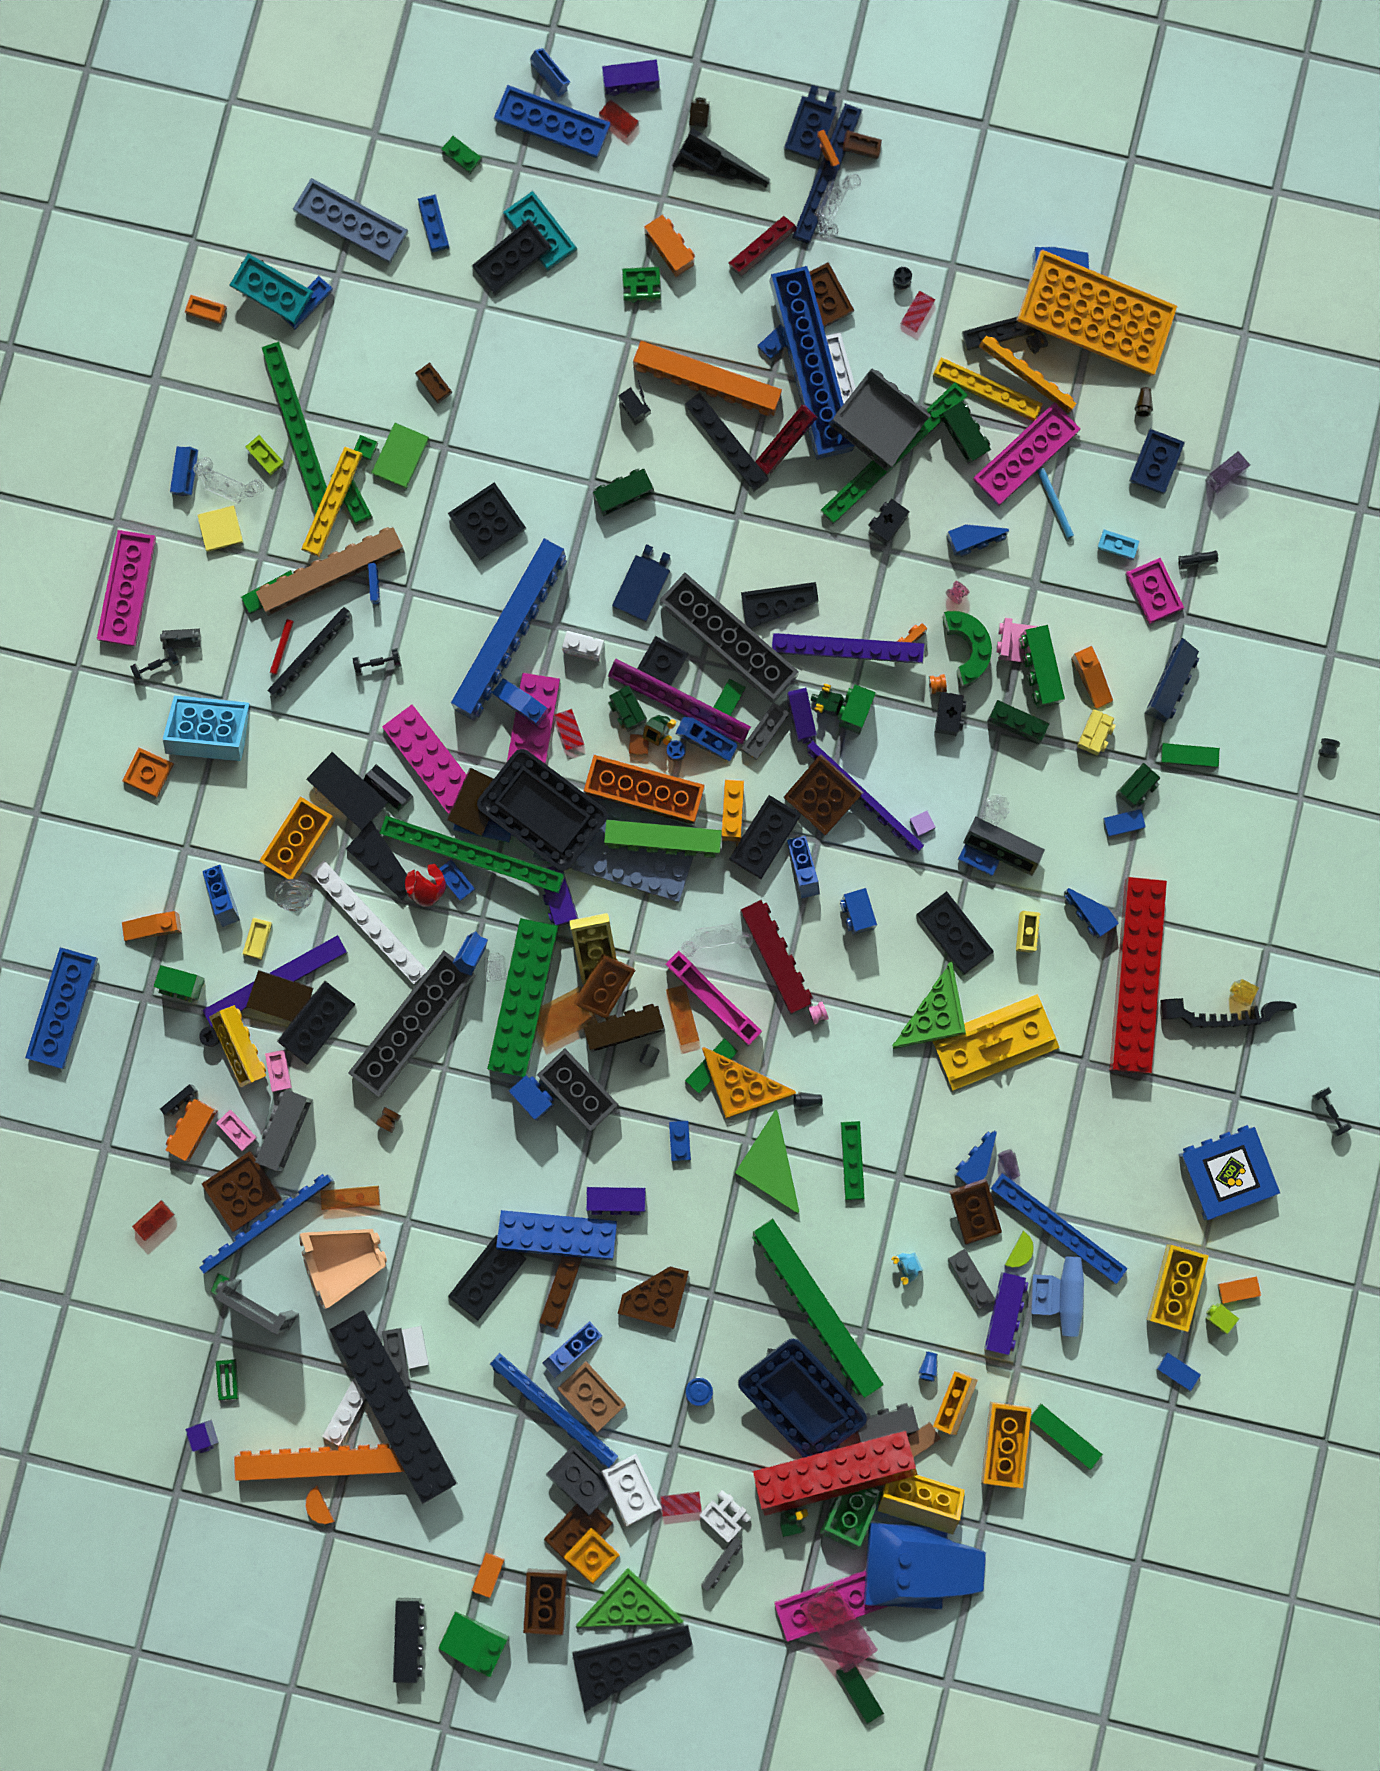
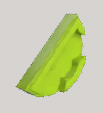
M1022 1231L1004 1265L1021 1267L1032 1258L1034 1251L1033 1241L1025 1231Z

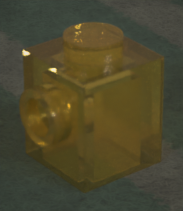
M1240 979L1237 982L1234 981L1229 990L1231 992L1229 998L1244 1006H1249L1259 987L1244 979Z

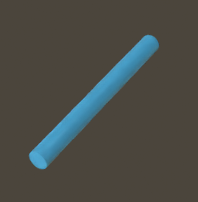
M1041 468L1037 470L1067 539L1074 536L1045 469Z

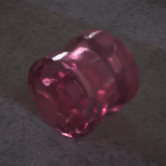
M955 581L953 587L945 593L953 602L960 605L962 598L970 592L962 583Z

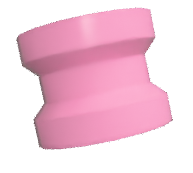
M819 1002L817 1006H808V1011L814 1025L818 1024L820 1020L826 1021L829 1019L823 1002Z

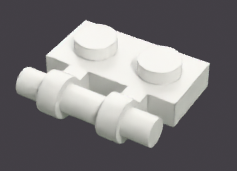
M721 1490L717 1496L722 1502L718 1505L712 1500L699 1515L729 1543L742 1529L737 1521L741 1518L747 1523L751 1517L746 1513L747 1510L743 1506L740 1507L733 1500L730 1494L727 1495ZM726 1506L735 1512L732 1518L724 1511Z

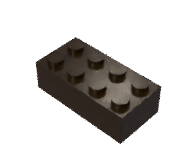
M649 1004L643 1006V1010L638 1012L632 1009L625 1011L624 1016L621 1017L611 1015L606 1017L604 1022L599 1023L598 1020L586 1023L587 1027H583L590 1051H598L665 1031L659 1007Z

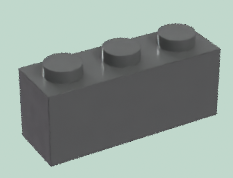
M903 1403L896 1405L897 1409L889 1411V1408L877 1410L878 1414L870 1416V1413H866L867 1422L858 1430L860 1443L903 1431L909 1433L919 1430L913 1406Z

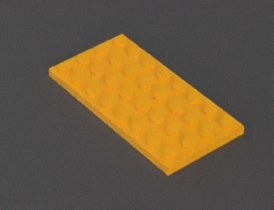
M1041 250L1017 321L1153 376L1156 373L1177 305Z

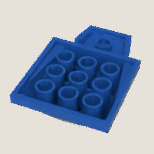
M870 1523L864 1604L942 1609L943 1599L984 1591L986 1552L965 1544L952 1542L950 1539H947L946 1532L927 1526Z

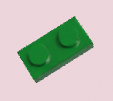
M454 135L441 148L445 155L470 174L482 161V157Z

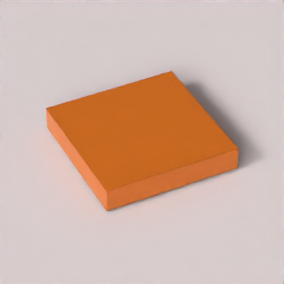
M138 748L122 782L158 798L174 763L142 748Z

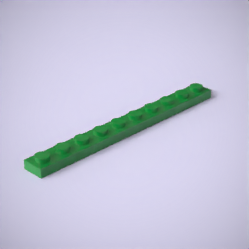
M275 342L261 348L316 514L327 485L280 342Z
M956 383L952 384L926 409L928 414L931 415L930 418L923 424L888 471H885L872 460L821 509V512L835 524L942 422L939 417L940 414L959 402H963L968 395Z
M385 816L380 831L382 835L557 893L560 891L565 876L564 874L389 816Z

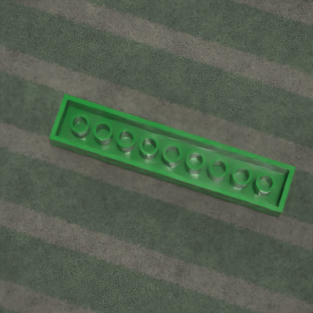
M770 1219L753 1231L755 1235L752 1236L758 1247L763 1246L765 1258L769 1263L773 1262L777 1267L774 1269L780 1280L785 1279L787 1282L785 1288L791 1296L795 1295L799 1300L796 1302L802 1313L807 1312L809 1315L807 1321L813 1329L817 1328L820 1334L817 1336L824 1346L829 1345L831 1348L829 1354L836 1363L838 1361L841 1363L842 1367L840 1370L847 1380L851 1378L853 1381L851 1387L855 1393L866 1398L884 1385L774 1219Z

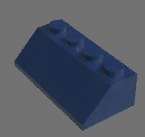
M1181 638L1175 645L1145 710V714L1164 723L1169 718H1173L1177 710L1174 708L1176 701L1180 702L1184 694L1181 690L1184 684L1188 685L1192 677L1189 674L1191 668H1195L1200 659L1197 657L1199 651L1186 639Z

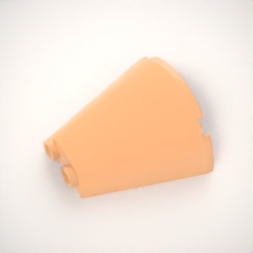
M373 1229L305 1232L299 1234L300 1246L304 1247V1250L301 1252L316 1296H321L322 1298L320 1304L324 1309L335 1304L386 1266V1255L384 1251L380 1252L378 1244L381 1243L377 1232L374 1233Z

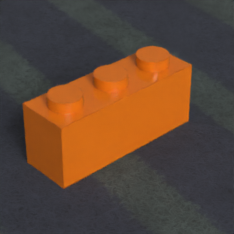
M662 214L645 225L644 232L672 273L677 277L694 266L695 255L690 248L687 249L683 244L685 241L681 234H676L669 218L666 219Z
M198 1099L189 1101L185 1108V1116L178 1120L175 1126L176 1132L174 1135L169 1136L165 1144L167 1145L166 1151L188 1162L218 1111Z

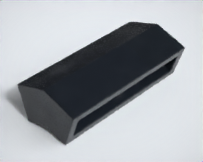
M377 764L366 773L363 779L398 811L413 797L408 790Z

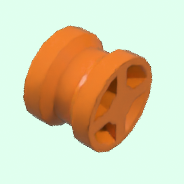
M940 674L939 677L929 676L931 695L936 694V692L947 693L945 674Z

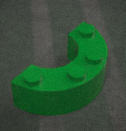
M947 611L942 616L947 635L962 637L970 648L969 660L957 669L961 689L974 684L985 672L992 655L991 638L985 626L974 616L960 611Z

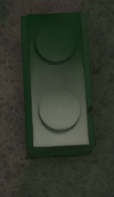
M626 686L609 696L610 701L608 705L612 712H617L619 716L617 721L622 729L626 728L628 732L647 722V717L630 686Z
M1143 763L1116 794L1131 808H1134L1136 805L1140 807L1147 799L1145 795L1148 791L1153 793L1160 785L1158 783L1160 776Z

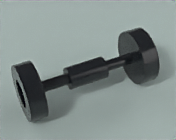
M173 647L167 649L169 657L153 661L141 670L136 663L131 665L130 668L137 682L144 681L143 672L159 668L169 660L172 661L174 666L179 665L180 661Z
M398 648L392 649L393 657L371 659L370 662L362 664L359 657H354L353 665L356 675H363L362 667L384 665V662L393 660L395 667H401Z
M1327 1087L1313 1094L1312 1097L1314 1101L1323 1099L1327 1106L1325 1108L1328 1114L1339 1127L1332 1131L1333 1135L1337 1137L1351 1130L1352 1126L1350 1123L1341 1125L1337 1118L1339 1115L1326 1098L1328 1094L1332 1093L1330 1087Z

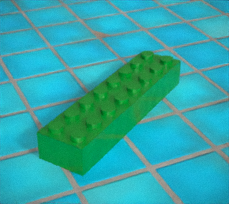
M520 918L487 1070L522 1078L528 1075L559 927L556 925Z

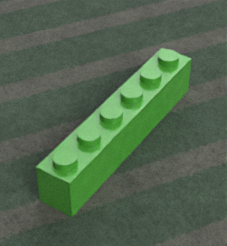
M606 820L604 844L608 845L609 849L616 850L620 849V847H627L629 851H639V848L647 849L646 852L658 853V850L666 851V854L677 855V852H685L686 856L704 854L706 858H715L716 855H720L722 830Z

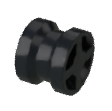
M899 267L894 272L893 284L901 290L908 288L911 284L912 272L907 267Z
M1040 330L1036 331L1033 336H1028L1025 339L1027 346L1034 354L1038 353L1039 349L1048 346V341Z
M1322 738V747L1319 749L1318 755L1332 759L1337 758V748L1340 747L1341 743L1337 740Z
M205 1027L201 1030L199 1039L202 1044L209 1047L219 1044L220 1041L213 1027Z

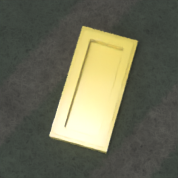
M257 918L252 919L242 955L262 960L272 926L271 922Z

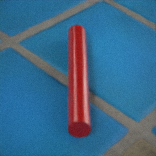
M286 619L269 672L271 674L277 675L294 623L293 620Z

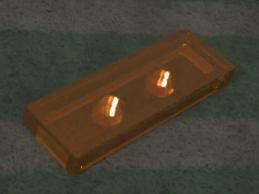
M685 985L666 989L681 1046L700 1041Z
M379 1186L320 1190L322 1210L381 1205Z

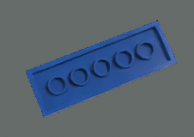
M507 85L494 116V121L597 159L611 127V123L510 85Z
M59 948L25 1056L26 1059L64 1069L98 958Z
M501 1210L496 1249L613 1261L617 1221Z

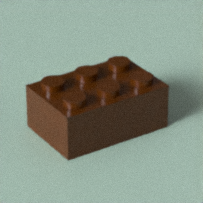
M527 1570L523 1633L564 1634L567 1570Z

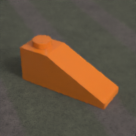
M1090 646L1074 653L1071 659L1095 709L1112 702L1111 692L1093 647Z
M176 911L122 922L124 941L182 932L180 915Z

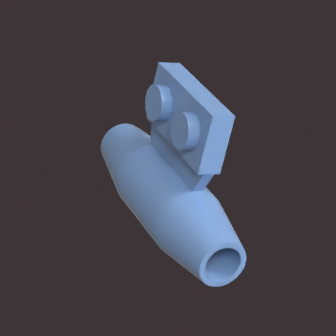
M1065 1257L1061 1280L1053 1275L1033 1274L1032 1314L1053 1315L1059 1312L1062 1336L1078 1337L1084 1302L1081 1257Z

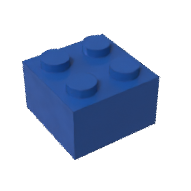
M863 888L844 894L840 907L842 913L847 915L845 923L848 932L852 931V934L855 935L875 929L877 922L867 889Z
M526 1075L509 1092L532 1118L538 1121L554 1106L552 1104L554 1099L547 1091L542 1092L539 1089L541 1084L533 1076L529 1078Z

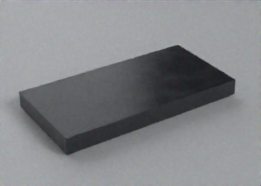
M528 219L471 266L491 292L496 295L553 248L531 220Z
M333 752L306 779L362 831L388 804L382 796Z
M768 795L729 860L762 880L802 814Z
M947 891L916 914L963 975L994 952Z
M324 980L277 1039V1042L308 1065L354 1007L355 1003Z
M495 1235L447 1296L477 1321H479L527 1259L519 1252L497 1250L498 1235Z

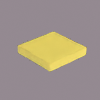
M234 505L197 515L207 552L244 543Z

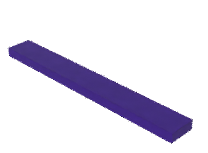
M337 935L273 970L270 974L297 981L346 954L347 950ZM254 982L202 1010L211 1027L213 1025L209 1017L218 1011L234 1005L240 1012L248 1008L246 1005Z

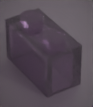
M1237 451L1212 471L1206 478V482L1218 494L1245 473L1250 464Z

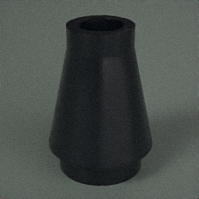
M798 1092V1094L793 1096V1104L795 1109L802 1111L822 1106L823 1099L821 1094Z

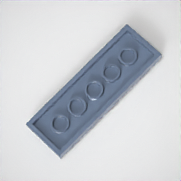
M313 178L309 180L293 207L295 213L388 263H391L408 234V229Z

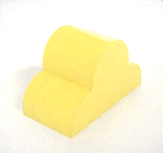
M608 913L570 920L582 985L586 983L602 954L617 960Z

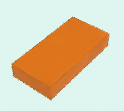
M190 295L185 313L221 325L227 307L220 303Z
M1257 1276L1218 1284L1222 1303L1261 1296Z
M486 1552L472 1591L490 1598L505 1559Z

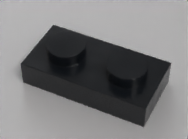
M189 1084L162 1106L160 1111L164 1115L173 1116L181 1109L180 1105L184 1102L189 1103V1101L196 1097L195 1093L198 1090L194 1085Z

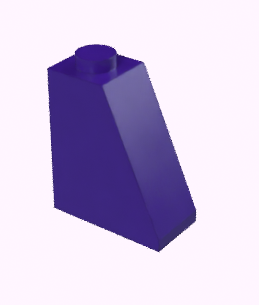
M807 688L789 691L787 693V703L797 742H802V744L811 743L816 738L817 733Z

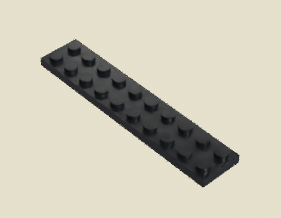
M365 1310L329 1329L421 1503L424 1504L457 1485L455 1477Z

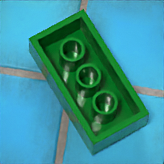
M1048 625L1025 629L1020 635L1021 638H1018L1020 649H1024L1025 652L1023 663L1025 668L1028 667L1029 675H1027V681L1029 686L1033 688V693L1031 694L1032 702L1034 705L1036 704L1037 709L1060 704L1065 700L1049 627Z

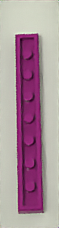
M618 659L614 660L608 677L626 686H630L631 689L689 718L696 719L707 727L741 744L745 742L751 726Z

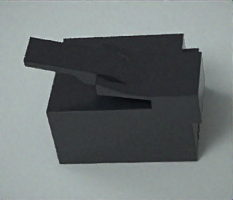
M639 380L638 385L643 404L631 387L618 395L619 403L634 425H637L644 418L651 415V410L644 400Z

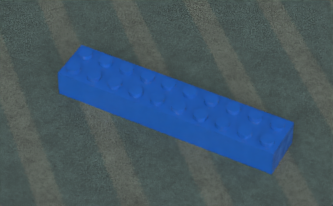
M808 266L771 274L769 282L802 405H806L817 417L808 429L815 458L819 460L852 452L855 446L828 425L844 403Z
M545 538L543 539L451 701L455 711L472 720L481 716L484 707H482L484 702L490 700L493 692L492 688L495 684H499L503 676L501 672L504 667L508 668L512 660L510 656L513 651L517 652L521 645L519 640L522 635L525 636L528 633L531 619L537 617L540 603L546 601L549 587L555 585L558 579L556 576L558 571H562L567 563L564 548Z

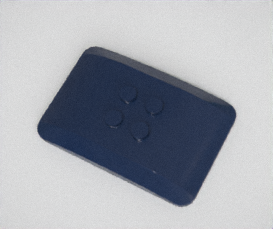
M798 1339L786 1340L739 1377V1389L803 1458L833 1450L867 1422V1414Z

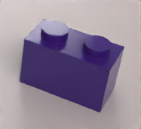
M212 1419L185 1429L192 1452L198 1450L200 1454L214 1448V1444L218 1443Z

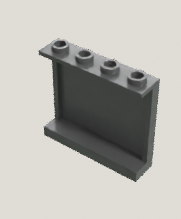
M872 368L828 425L885 471H888L931 415L928 414V411L923 406L917 405L911 396L902 393L896 384L887 381L881 372Z
M239 1278L225 1280L217 1286L215 1299L276 1335L289 1331L299 1315L297 1312L290 1310L282 1312L277 1316L235 1291L241 1282Z

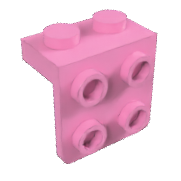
M1005 618L999 624L998 634L1001 635L1000 642H997L996 653H999L998 660L1023 663L1025 652L1024 649H1020L1018 638H1021L1020 635L1025 629L1038 626L1012 623L1013 619Z

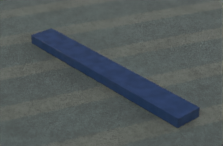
M844 104L830 140V144L840 164L832 167L830 161L823 157L797 223V230L793 233V239L810 244L846 154V151L842 150L845 132L847 130L855 131L862 109Z

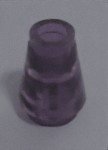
M1012 1149L1000 1152L998 1154V1162L1009 1178L1019 1177L1020 1172L1016 1153H1013Z

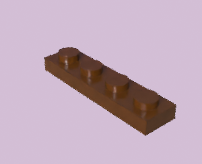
M562 1256L539 1323L558 1329L582 1258Z

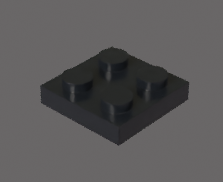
M655 636L637 669L672 686L689 653Z

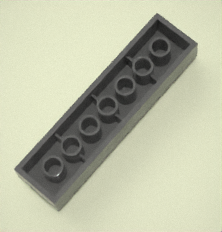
M686 572L660 599V606L771 703L775 702L798 677L799 671Z
M445 950L439 955L348 1072V1074L380 1098L476 976L474 973L468 975L460 972L452 963L455 958Z

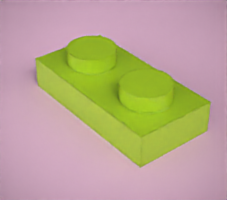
M260 435L245 446L270 476L285 464Z

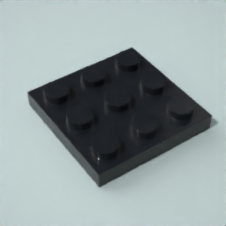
M495 482L448 512L449 517L479 560L526 530L525 525Z

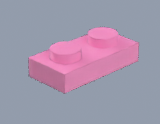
M285 1050L266 1053L272 1092L292 1088Z
M229 1110L216 1122L241 1151H244L257 1139L254 1133L232 1110Z

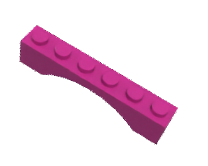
M679 950L665 964L747 1046L762 1033V1030L729 1001Z

